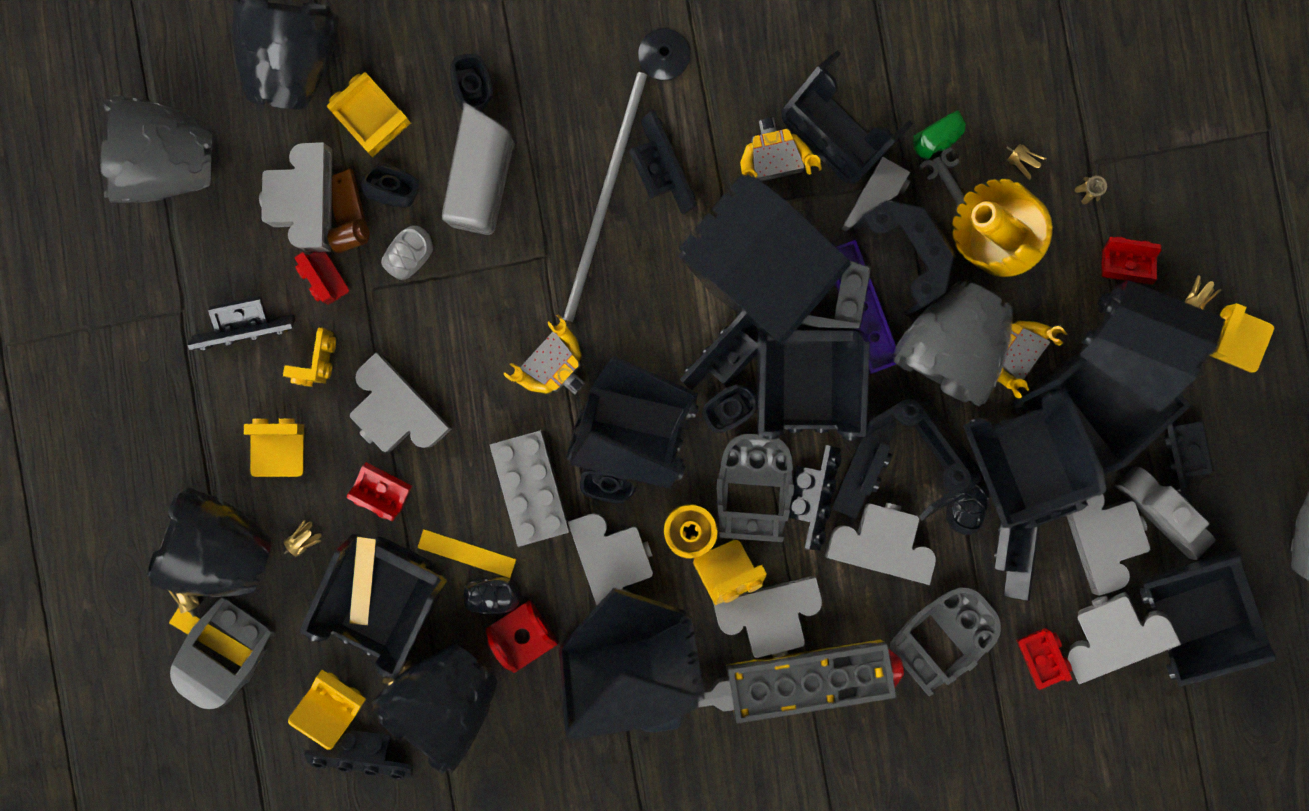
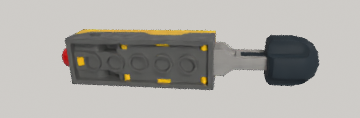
M874 640L787 654L777 658L769 657L726 664L728 677L718 678L710 688H705V699L698 702L699 707L714 705L722 711L733 710L736 723H743L896 698L895 687L904 676L903 663L901 658L892 652L885 642ZM681 716L661 726L642 728L641 730L661 732L678 729L681 725Z

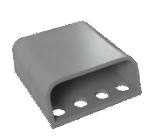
M466 103L464 104L442 219L452 228L490 235L496 228L515 143L505 128Z

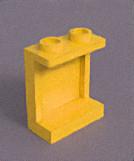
M364 72L362 75H355L349 81V86L344 91L336 92L329 99L330 103L327 105V108L362 147L374 157L409 126L411 122L371 77Z

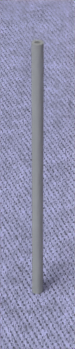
M637 72L563 317L568 322L573 323L645 85L647 75L642 72Z

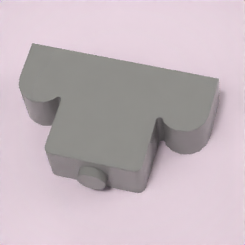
M325 143L297 144L292 148L289 155L290 162L295 167L294 169L266 170L262 174V191L259 194V203L262 207V221L272 227H290L288 231L290 243L303 251L331 252L327 235L331 229L332 148Z
M375 353L357 371L356 382L358 386L363 390L372 391V393L350 413V418L362 429L359 433L368 443L374 442L382 451L390 452L410 434L411 440L416 446L428 448L436 445L452 429L381 354Z
M1132 467L1114 485L1126 498L1134 502L1136 507L1189 559L1198 560L1216 541L1213 535L1205 529L1209 523L1177 491L1170 486H1160L1146 470L1140 467Z
M1103 494L1088 499V506L1083 510L1066 516L1091 592L1099 596L1119 590L1129 582V571L1127 567L1120 564V561L1150 550L1145 534L1147 525L1144 518L1139 516L1136 504L1132 501H1121L1103 507L1105 502Z
M869 503L865 504L858 533L853 528L845 525L835 527L830 534L825 552V557L927 585H930L936 561L931 549L920 545L913 546L919 517L900 512L901 506L886 503L885 507Z
M591 513L568 521L596 605L604 599L613 587L630 593L628 589L623 587L650 578L653 575L648 557L653 556L648 541L642 542L636 526L605 535L607 522L600 514Z
M815 576L757 589L750 593L745 592L729 603L723 602L715 606L713 602L718 625L724 633L735 635L743 629V626L746 627L751 651L756 658L771 654L773 658L782 657L788 654L787 650L803 647L805 641L798 613L812 616L820 610L822 605Z
M1123 592L1107 598V595L1096 598L1092 601L1093 605L1078 611V621L1088 642L1082 640L1074 642L1069 648L1068 660L1078 683L1081 684L1181 644L1169 617L1165 613L1157 610L1151 611L1146 614L1144 621H1140L1128 594Z

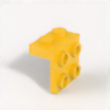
M1237 303L1225 306L1219 315L1225 319L1219 345L1210 356L1248 372H1256L1274 331V326L1246 314L1245 310L1247 307Z
M318 327L311 369L284 366L283 376L291 378L290 383L312 387L313 382L326 384L327 378L330 379L332 374V363H329L330 353H334L336 348V337H333V332Z
M252 419V424H244V435H251L250 472L252 476L299 477L303 475L304 424H295V419H279V424H269V419Z
M733 540L714 548L704 555L694 558L693 561L715 606L723 602L729 603L747 591L749 593L756 591L762 587V583L767 575L762 565L754 568L738 540Z
M321 670L310 690L290 715L288 723L324 748L330 750L355 718L366 698L357 689L348 687L340 682L339 678L333 673Z

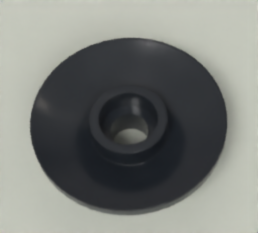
M657 29L649 33L642 40L638 52L639 62L642 69L650 77L663 81L671 80L680 76L687 68L690 59V49L685 38L678 32L671 29ZM662 48H666L669 50V54L662 56L659 51Z

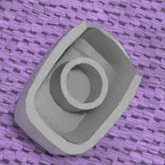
M412 225L405 228L389 245L382 258V266L389 274L399 280L410 278L428 260L433 251L430 235L420 226Z

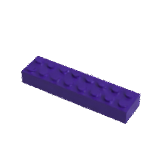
M856 240L836 247L847 259L865 265ZM842 276L835 283L838 293L840 290ZM869 279L861 329H856L863 331L870 342L869 374L896 365L894 362L896 345L871 279Z

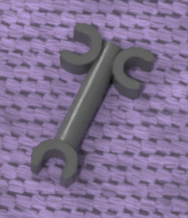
M950 147L943 150L940 156L934 160L922 162L918 168L920 170L924 167L932 169V174L926 178V181L933 180L937 174L940 175L957 203L955 212L957 216L961 217L957 212V207L960 204L967 205V203L964 201V194L948 168H953L959 163V159L953 162H949L946 159V154L953 150Z

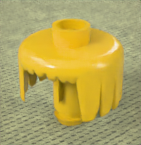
M993 179L987 182L988 186L979 184L975 187L977 194L970 191L964 196V201L967 205L960 204L957 207V212L961 217L955 216L953 218L952 224L955 229L952 234L958 251L978 268L994 276L1011 277L1028 271L1042 259L1052 239L1053 226L1048 209L1041 200L1018 182L1014 183L1009 179H1001L1000 181Z

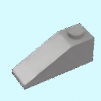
M882 157L844 223L842 230L847 231L852 228L863 214L885 200H893L898 193L903 195L910 183L907 180L910 172Z

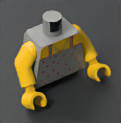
M766 118L759 121L762 135L752 138L751 143L745 147L740 161L742 174L745 176L747 174L753 175L760 181L801 173L804 169V164L808 175L812 174L810 168L812 166H817L819 170L822 169L820 158L814 155L810 148L796 134H791L789 129L776 130L774 118Z
M556 315L560 319V323L557 326H552L548 321V326L553 332L521 367L510 363L509 365L515 368V372L510 376L504 373V376L511 381H516L529 391L548 394L553 390L558 392L564 385L575 395L585 384L575 374L581 366L579 361L582 355L577 338L566 326L565 320L560 315Z
M1032 321L1012 323L1010 343L998 381L1008 389H1012L1016 398L1022 397L1021 393L1017 391L1019 387H1024L1029 391L1027 382L1023 379L1049 345L1050 341L1047 339L1050 338L1056 345L1063 344L1061 340L1055 339L1058 333L1067 335L1062 327L1055 326L1052 328L1048 325Z

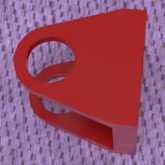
M531 599L486 628L488 643L494 655L504 668L514 673L559 644ZM518 629H526L529 632L530 639L528 642L520 643L516 640L515 633Z

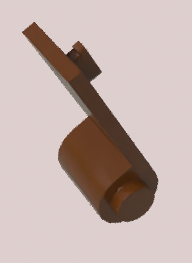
M348 169L332 175V207L337 227L331 228L328 231L327 237L329 245L337 253L367 244L370 236L353 169Z

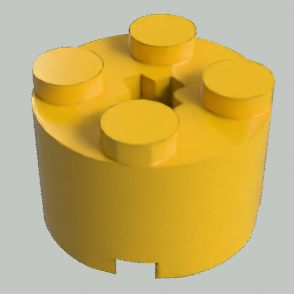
M685 504L677 507L668 515L664 525V536L667 545L675 554L684 558H696L704 555L714 546L717 538V526L714 518L706 509L695 504ZM694 524L697 534L687 538L683 528Z

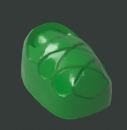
M960 111L952 112L914 135L913 148L921 158L930 159L932 154L950 148L964 134L966 122Z

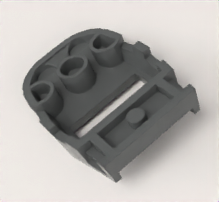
M848 259L851 262V266L842 275L835 319L808 315L801 325L820 328L861 329L872 267Z
M743 434L731 440L726 446L716 489L720 538L783 542L784 537H782L790 513L789 509L794 493V485L792 482V456L787 445L780 439L770 440L764 439L763 436H758L757 434ZM728 483L780 487L778 515L726 511Z
M957 588L946 592L913 615L890 642L888 648L901 658L903 667L930 697L934 694L932 690L943 683L949 685L957 680V677L968 670L971 671L978 665L977 661L996 644L1001 632V623L995 610L981 594L969 588ZM929 616L936 621L963 653L944 672L910 634L914 628Z
M223 596L192 627L175 657L170 670L171 681L175 689L198 707L217 709L225 706L238 694V691L246 683H249L255 674L254 671L259 661L262 660L266 652L264 647L269 637L274 636L276 631L228 597ZM210 621L253 650L237 674H234L194 646V643Z

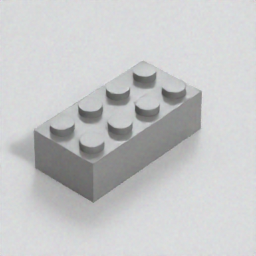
M540 430L490 444L517 546L569 533L570 528L543 431Z

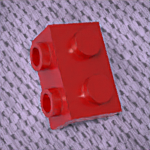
M1110 237L1102 250V277L1154 285L1157 280V256L1161 252V244L1130 240L1123 237Z
M302 252L294 257L298 263L295 266L297 272L302 279L307 278L312 285L309 290L317 302L321 300L323 303L330 305L349 293L350 289L326 252H313L310 255Z
M366 462L359 472L354 487L348 492L347 498L357 506L365 507L376 513L379 517L393 521L402 511L412 485Z
M1043 628L1016 640L1038 690L1062 680L1067 682L1072 680L1069 673L1072 672V667L1067 657H1063L1059 648L1062 647V644L1056 632L1052 633L1051 630Z

